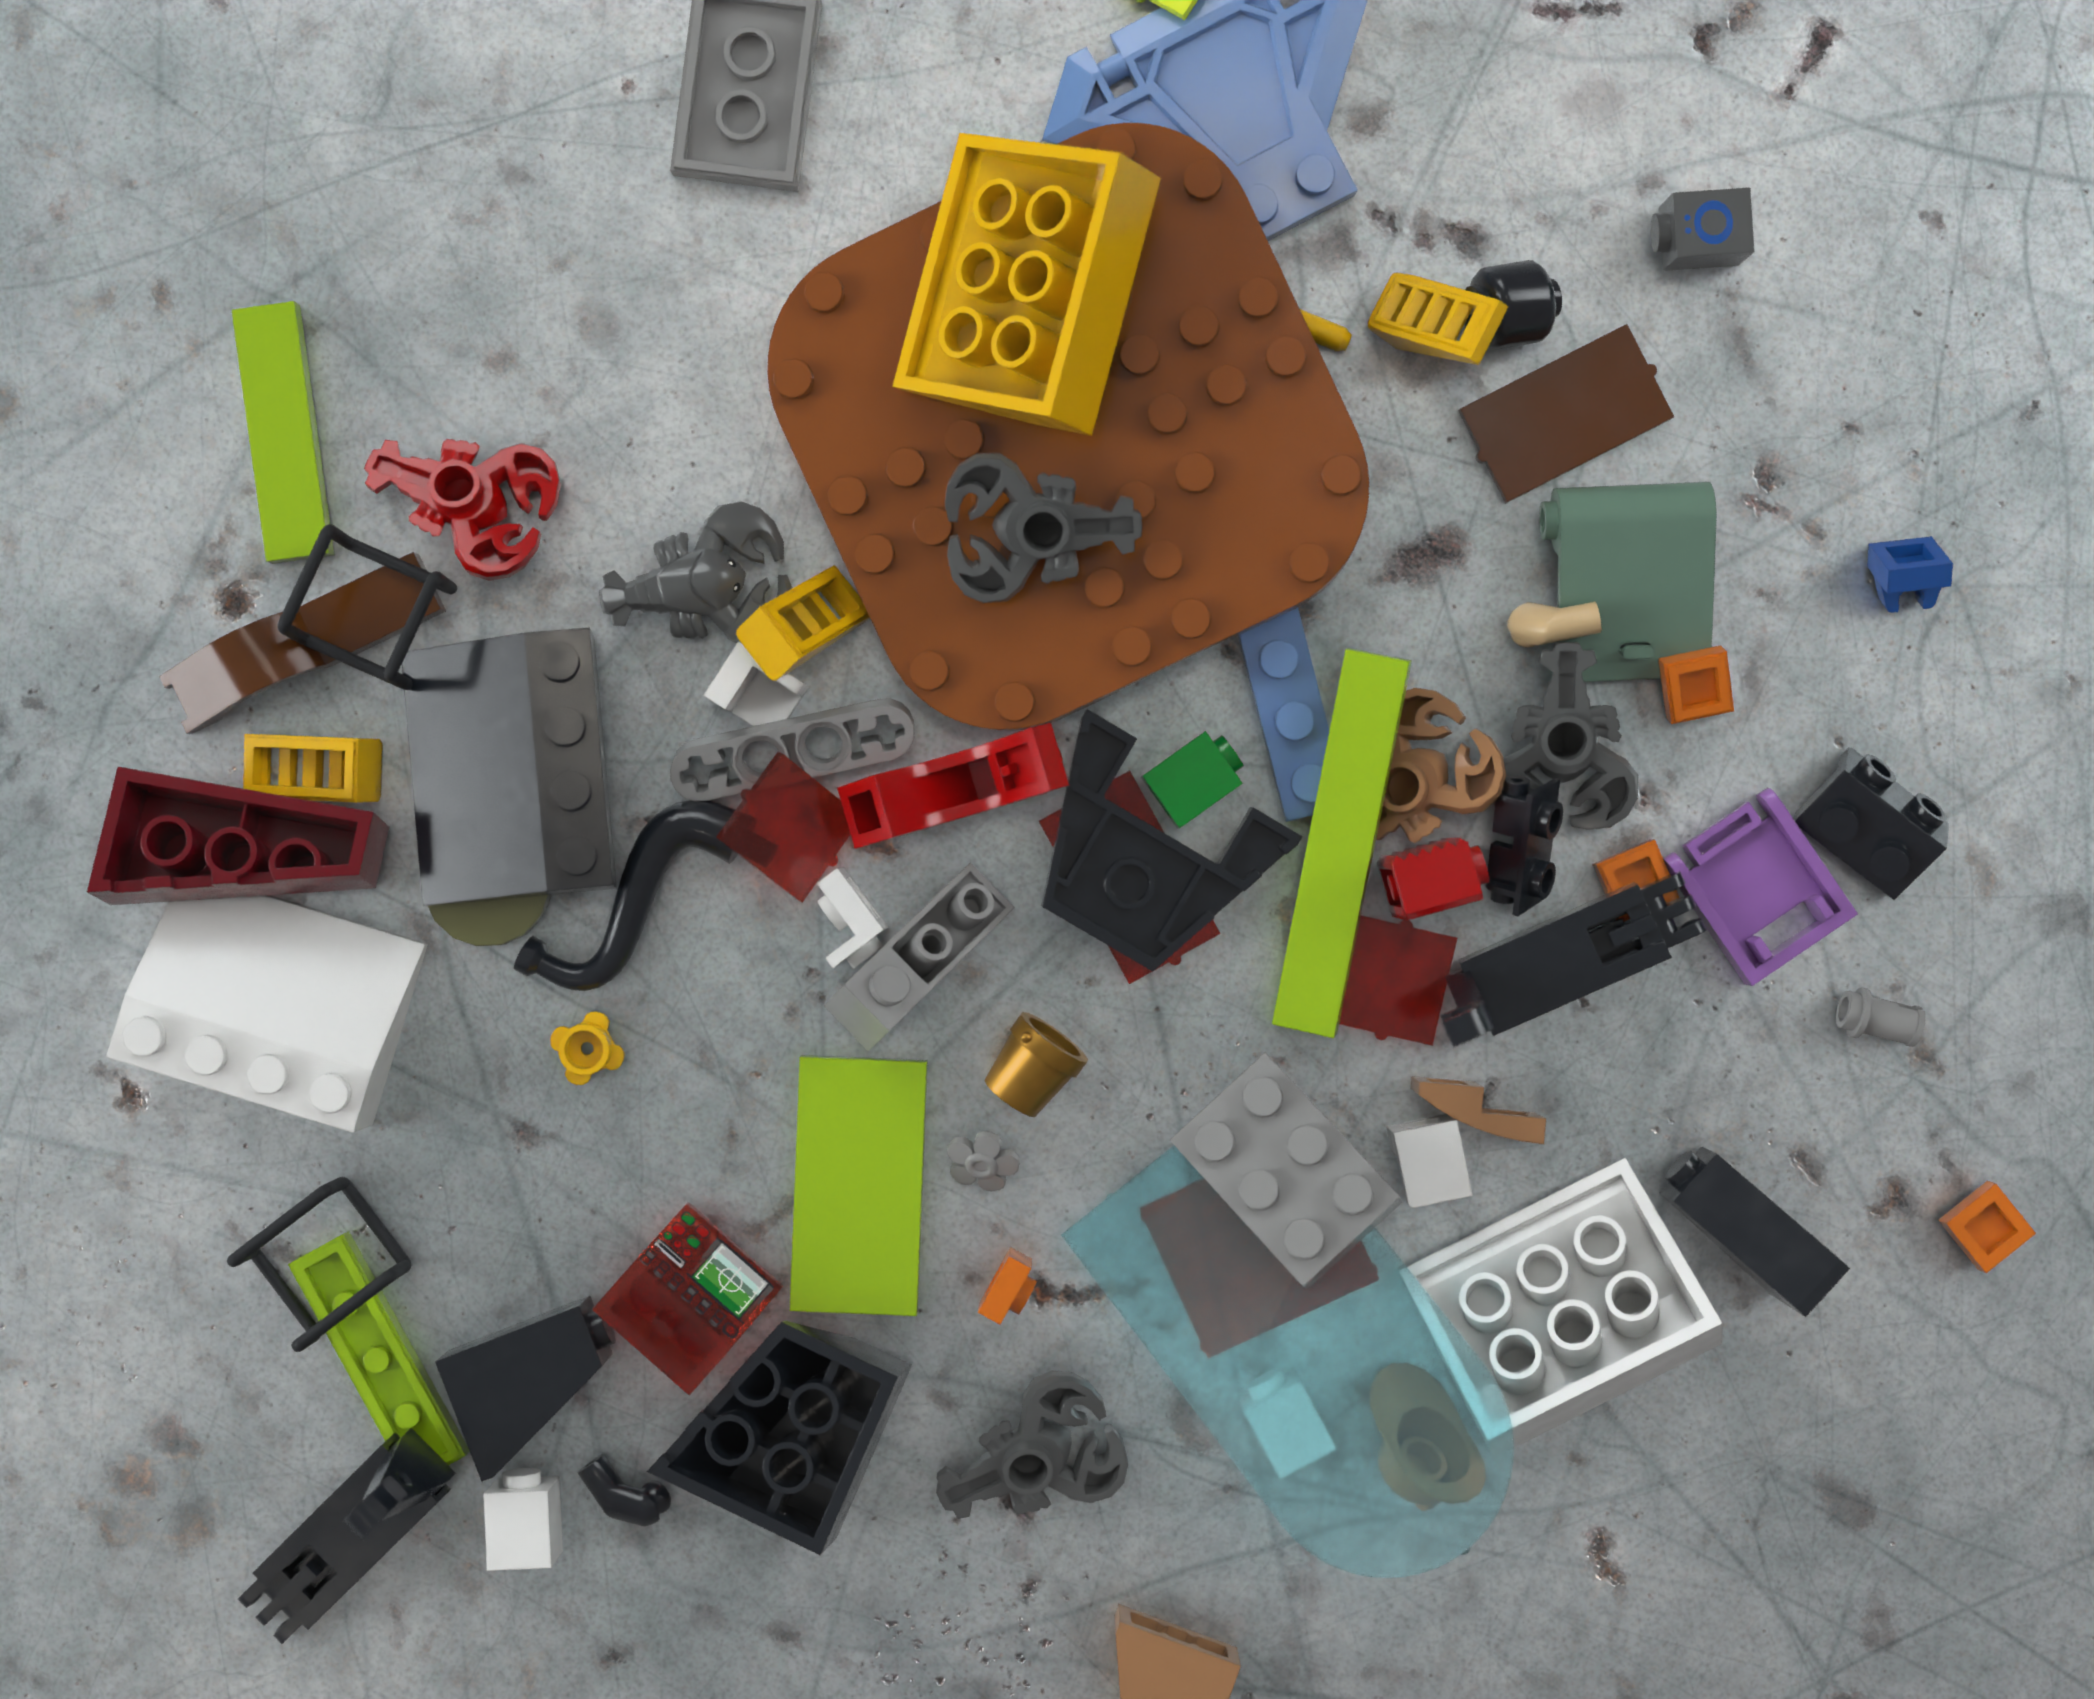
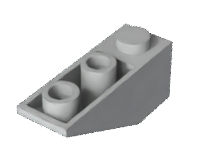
M970 862L832 996L824 1007L869 1051L1015 907Z

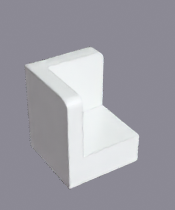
M738 641L703 696L725 710L739 716L749 724L756 726L790 718L809 686L789 673L776 681L770 680L743 644Z
M1444 1114L1386 1126L1391 1151L1398 1157L1406 1201L1409 1206L1417 1208L1473 1196L1456 1119Z

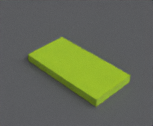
M800 1056L789 1311L917 1316L928 1060Z

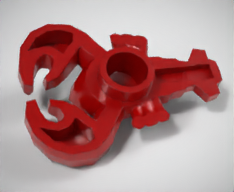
M446 439L442 443L440 461L413 456L410 458L401 457L398 441L385 440L381 449L372 450L364 467L368 474L365 481L367 488L378 494L392 484L402 494L412 498L415 503L420 504L410 514L409 522L414 526L418 525L419 529L424 532H430L432 537L440 536L446 523L450 525L455 554L470 575L488 581L510 578L524 569L537 552L541 539V532L532 527L519 543L508 546L512 538L521 536L523 526L511 523L494 525L507 518V503L499 487L505 480H507L519 508L528 515L533 509V505L529 500L532 491L539 492L541 495L539 519L547 521L556 509L561 487L556 463L543 449L519 443L502 448L477 466H472V463L477 457L480 446L476 442L469 444L468 441ZM494 526V527H492V528H490V529H488V530H486V531H484V532H482V533H479L480 530H483V529H486V528H488V527Z

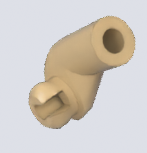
M1527 602L1514 609L1507 621L1512 640L1525 648L1601 633L1602 631L1600 613L1596 602L1564 608Z

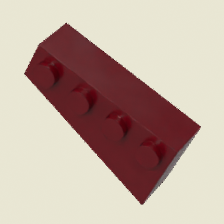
M118 766L87 893L109 905L374 889L377 885L390 827L371 811Z

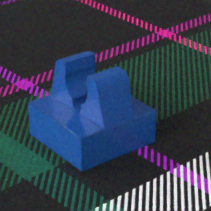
M1932 536L1868 544L1867 567L1873 574L1878 598L1888 612H1898L1899 598L1903 592L1915 591V598L1922 608L1929 609L1936 604L1941 588L1951 587L1953 562Z

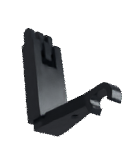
M1681 872L1672 873L1643 887H1639L1637 883L1632 882L1620 889L1607 893L1459 959L1458 961L1462 968L1444 975L1457 1008L1440 1016L1453 1047L1471 1041L1491 1031L1493 1036L1672 958L1668 948L1707 931L1702 918L1689 920L1678 927L1673 919L1696 907L1691 895H1686L1666 904L1663 894L1673 892L1686 884ZM1624 914H1628L1631 920L1630 923L1625 925L1622 918H1620L1606 925H1603L1593 931L1588 932V930H1591Z
M412 1428L401 1438L395 1432L252 1573L257 1580L238 1600L246 1608L257 1602L263 1593L272 1600L255 1617L263 1626L280 1610L289 1617L277 1628L273 1635L281 1644L301 1625L309 1630L451 1490L446 1483L456 1473ZM312 1550H314V1551L297 1567V1568L300 1570V1571H298L295 1567H296ZM331 1569H333L316 1587H314L311 1584L312 1582L314 1585H316Z

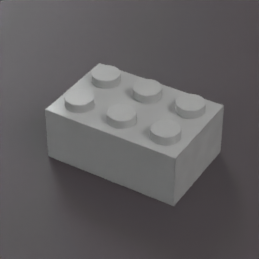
M1266 1052L1170 1139L1171 1143L1307 1290L1402 1203L1401 1197Z

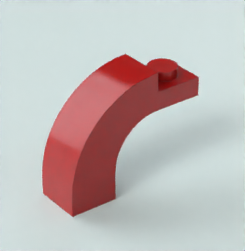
M1047 723L943 757L875 774L840 786L837 790L854 848L858 849L1037 797L1069 786L1052 724Z

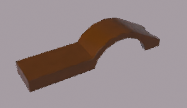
M415 552L399 558L426 570L420 555ZM383 566L300 606L292 625L357 655L402 633L424 583ZM437 590L421 623L446 612ZM280 612L236 629L207 644L159 676L164 688H174L188 717L181 723L186 734H193L222 720L223 715L234 706L265 689L311 671L332 667L340 663V661L281 634L278 630V621L282 614Z

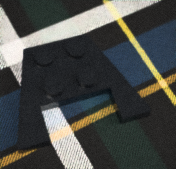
M1087 709L1081 717L1068 777L1069 786H1066L1041 906L1147 969L1154 971L1213 920L1214 916L1242 891L1245 892L1262 877V874L1283 855H1287L1294 849L1303 836L1254 807H1250L1219 861L1214 863L1104 797L1137 738Z

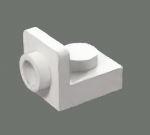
M843 866L836 868L817 883L825 894L817 902L839 931L849 926L855 936L828 955L826 960L832 968L847 960L854 969L883 947L877 936L889 926Z

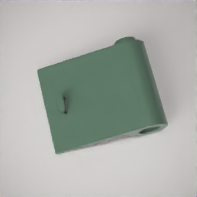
M1710 482L1554 488L1550 501L1541 502L1539 510L1540 535L1542 540H1551L1553 549L1558 555L1557 607L1564 608L1596 602L1600 613L1601 633L1558 641L1578 642L1583 650H1594L1597 663L1582 672L1584 682L1661 679L1658 658L1712 647L1717 510L1715 493ZM1642 642H1646V643L1649 644V645H1629V646H1621V645H1623V644H1625V643H1642Z

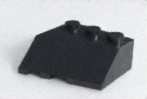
M784 1320L647 1472L821 1555L837 1539L912 1365L856 1338Z

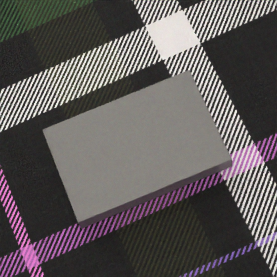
M692 0L670 167L673 176L798 192L822 11L821 0Z

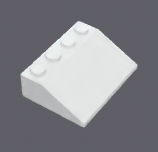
M269 895L168 902L125 993L106 1057L345 1131L357 1132L374 1123L428 944Z
M1626 1158L1399 1271L1438 1352L1493 1458L1722 1344V1321Z

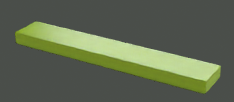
M1352 648L1345 649L1272 1020L1273 1025L1329 1038H1335L1337 1035L1412 660Z

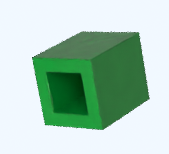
M1205 731L1141 776V779L1176 828L1179 829L1243 784L1235 772L1244 767V765L1222 735L1212 741Z

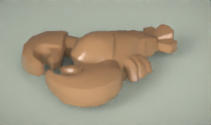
M1422 688L1406 690L1376 840H1382L1386 835L1395 832L1401 826L1409 841L1416 843L1422 840V837L1433 833V829L1440 828L1442 821L1437 816L1429 813L1430 809L1438 808L1460 814L1478 813L1486 811L1501 795L1506 778L1503 755L1493 739L1482 731L1475 728L1469 733L1478 746L1481 755L1480 762L1477 765L1473 764L1469 758L1470 748L1461 743L1458 748L1454 767L1456 786L1448 784V763L1445 754L1433 749L1411 748L1409 740L1442 739L1452 734L1448 726L1437 727L1431 723L1434 715L1439 714L1449 717L1460 725L1466 719L1455 702L1437 691Z

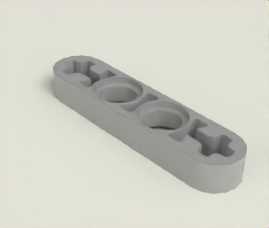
M882 698L697 738L684 743L676 751L670 767V780L674 789L682 797L694 802L709 801L892 761L903 756L910 749L914 740V719L910 710L903 703L891 698ZM880 715H888L892 724H903L904 728L895 731V742L884 744L880 735L861 737L860 744L863 751L852 752V732L846 721L858 720V733L876 728L877 717ZM818 727L834 729L841 737V750L829 759H820L813 756L805 745L807 735ZM755 741L772 743L780 754L779 764L768 772L754 771L747 766L744 760L743 752L745 748ZM723 748H733V768L738 778H728L729 766L711 771L707 784H699L695 775H684L683 771L689 768L691 757L701 756L704 765L723 763L726 755Z

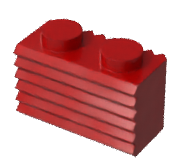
M1441 838L1440 841H1429L1428 845L1405 848L1403 852L1393 851L1391 855H1380L1376 862L1392 917L1407 921L1483 900L1480 885L1489 883L1487 865L1479 845L1470 847L1469 843L1462 838Z

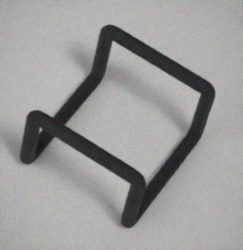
M328 524L319 533L278 621V630L281 634L306 647L398 688L409 690L413 686L412 680L398 672L436 589L451 595L456 593L457 585L438 571L428 572L358 541L336 526ZM331 540L356 554L424 583L386 667L315 637L292 625Z
M339 1177L320 1186L227 1258V1263L230 1267H236L251 1259L306 1332L292 1342L291 1346L295 1352H301L319 1340L323 1334L390 1283L407 1273L412 1266L409 1257L353 1183L346 1177ZM342 1191L397 1264L386 1270L316 1323L260 1248L324 1199Z

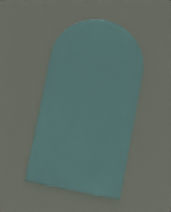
M1173 1146L1115 1193L1108 1194L1101 1204L1061 1235L1280 1524L1308 1552L1336 1568L1353 1574L1377 1578L1407 1577L1436 1569L1459 1555L1468 1554L1471 1546L1490 1526L1505 1499L1514 1462L1513 1429L1503 1394L1485 1364L1376 1228L1307 1290L1294 1278L1181 1152Z

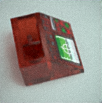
M688 1202L592 1310L690 1396L755 1321L783 1285Z

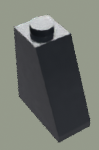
M1701 1147L1695 1154L1692 1151H1687L1668 1169L1665 1179L1669 1183L1660 1191V1194L1770 1295L1804 1317L1817 1306L1849 1271L1850 1268L1717 1153Z
M590 1295L452 1348L435 1361L481 1482L493 1478L613 1354L610 1345L615 1344L616 1339L612 1323L604 1308L595 1309Z

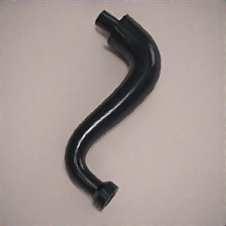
M689 800L677 802L664 808L653 816L641 830L630 851L621 875L606 933L596 954L584 963L567 962L548 953L546 943L532 936L519 952L513 968L525 976L538 974L544 979L569 990L587 991L599 988L618 975L631 958L660 883L672 860L680 851L688 847L700 848L729 864L734 861L738 854H741L765 867L773 855L776 845L752 832L755 822L754 817L719 803Z

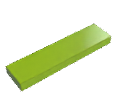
M295 301L232 309L266 562L271 564L308 559L322 528L330 524L301 306ZM331 540L324 557L335 555L333 540Z
M349 1231L288 1264L319 1321L375 1279ZM382 1290L326 1332L327 1337L385 1441L395 1432L401 1438L412 1428L448 1465L460 1460L470 1452Z

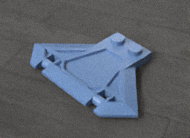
M1198 0L1186 20L1177 17L1163 8H1159L1110 34L1117 53L1096 64L1087 47L1067 57L1042 141L1058 144L1089 129L1117 123L1153 124L1183 133L1203 144L1228 166L1243 188L1267 240L1270 241L1356 195L1358 189L1327 130L1368 0H1301L1286 9L1283 8L1280 0ZM1129 76L1135 88L1115 98L1109 86Z

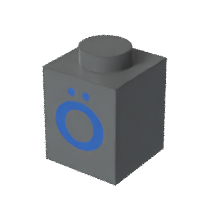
M1750 187L1672 193L1659 207V213L1653 214L1651 220L1652 249L1655 253L1661 252L1663 271L1739 266L1754 253Z

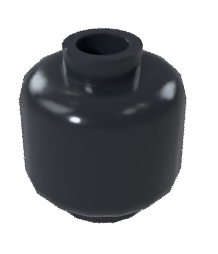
M1533 260L1484 267L1476 273L1471 280L1470 286H1467L1465 289L1501 300L1508 306L1488 347L1489 349H1504L1543 341L1551 332L1555 317L1560 314L1562 309V293L1558 283L1554 279H1550L1546 270ZM1469 314L1464 324L1465 327L1467 326L1472 314Z

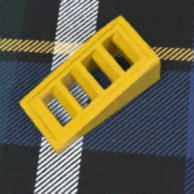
M1395 272L1390 276L1368 319V328L1395 349L1479 365L1508 306L1498 299L1419 276ZM1469 314H1472L1460 340L1457 341Z
M833 565L760 606L737 629L736 635L768 678L776 681L865 623L870 617L861 597L839 569ZM819 592H821L824 595V597L835 609V611L838 613L841 619L838 620V618L834 615V613L827 606L824 600L820 597V595L818 594Z
M244 734L243 789L313 801L362 803L378 802L381 798L382 741L380 739ZM272 748H279L278 785H271ZM298 749H303L302 786H297ZM324 750H329L328 787H323Z

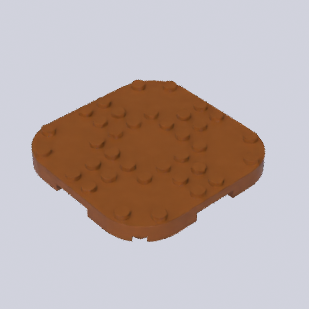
M1145 123L1109 124L1089 129L1056 144L1121 152L1161 178L1092 436L1039 426L892 387L941 201L823 260L794 288L783 305L774 325L769 345L767 368L769 392L773 408L892 665L905 684L930 707L959 722L992 730L1016 731L1063 719L1118 693L1119 690L1233 636L1237 637L1305 604L1322 592L1336 578L1352 555L1361 535L1369 502V473L1364 448L1358 432L1239 181L1228 166L1211 150L1193 138L1173 129ZM999 452L1017 463L1021 473L1036 493H1042L1041 486L1038 483V475L1045 473L1048 476L1055 474L1063 478H1073L1076 483L1074 502H1084L1086 505H1096L1101 509L1112 510L1121 495L1132 497L1134 509L1139 510L1141 513L1142 536L1134 540L1135 551L1122 555L1112 540L1103 542L1099 546L1088 547L1085 550H1076L1079 565L1077 576L1072 578L1066 577L1064 580L1057 582L1054 580L1048 584L1042 582L1041 574L1044 569L1045 559H1040L1027 579L1024 588L1008 602L981 603L966 596L952 579L947 556L949 538L955 534L959 535L962 549L967 558L972 561L978 560L979 554L969 544L970 534L986 540L1008 560L1011 551L997 538L992 523L996 513L1009 499L1004 492L982 516L970 521L968 510L975 505L976 495L969 493L964 497L960 506L958 522H951L948 520L945 508L947 482L957 466L975 454Z

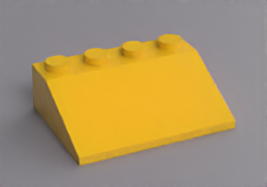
M959 133L892 387L1039 426L1092 436L1161 178L1121 152Z

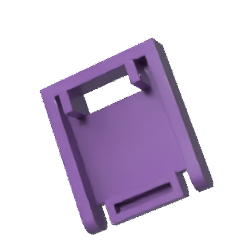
M1766 788L1756 795L1758 803L1767 815L1764 819H1760L1750 802H1745L1683 844L1682 847L1694 865L1689 870L1675 852L1663 858L1670 874L1678 871L1681 872L1686 884L1679 888L1684 896H1692L1696 904L1693 910L1699 918H1702L1708 932L1742 982L1750 986L1755 985L1858 915L1782 801L1771 788ZM1801 902L1805 904L1816 920L1772 951L1769 950L1761 937L1753 936Z

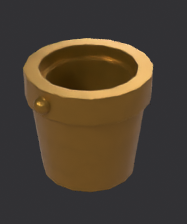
M1022 1012L1010 1028L1012 1033L984 1081L991 1091L1009 1106L1029 1117H1036L1072 1077H1077L1088 1062V1058L1076 1044L1053 1026L1030 1013Z

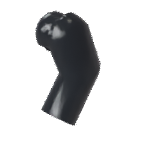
M604 1454L598 1456L577 1472L604 1513L613 1519L645 1527L660 1520L659 1514L666 1512L671 1506L670 1493L662 1483L651 1481L643 1485L641 1489L625 1485Z

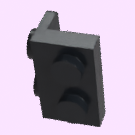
M1848 747L1840 756L1838 769L1795 812L1794 821L1799 828L1893 900L1947 849L1949 823L1946 821L1947 817L1942 808L1928 796L1921 793L1914 796L1898 784L1892 770L1879 758L1870 754L1863 757L1851 747Z

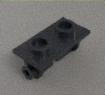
M1507 776L1501 795L1495 802L1492 832L1514 837L1513 845L1497 840L1491 843L1488 862L1489 883H1486L1485 887L1491 891L1490 899L1500 904L1514 903L1512 913L1514 916H1520L1546 899L1554 885L1556 867L1553 862H1550L1553 838L1557 835L1563 819V805L1561 802H1558L1561 779L1554 778L1533 790L1529 789L1530 780L1528 778Z

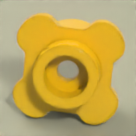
M589 1012L584 1017L583 1022L571 1028L560 1026L551 1035V1047L558 1051L560 1061L566 1068L565 1076L567 1080L575 1085L588 1083L592 1074L605 1068L616 1070L624 1061L625 1052L621 1046L614 1044L608 1031L610 1020L602 1012ZM585 1042L593 1045L591 1054H585L582 1051V1045Z

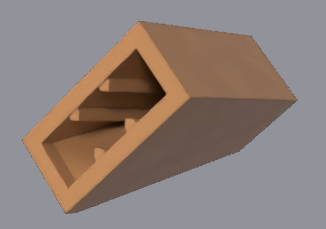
M1118 1604L1114 1619L1120 1699L1230 1698L1241 1668L1237 1647Z

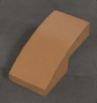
M1411 1076L1410 1089L1452 1118L1496 1136L1544 1144L1546 1118L1536 1112L1482 1108L1484 1087L1473 1081Z

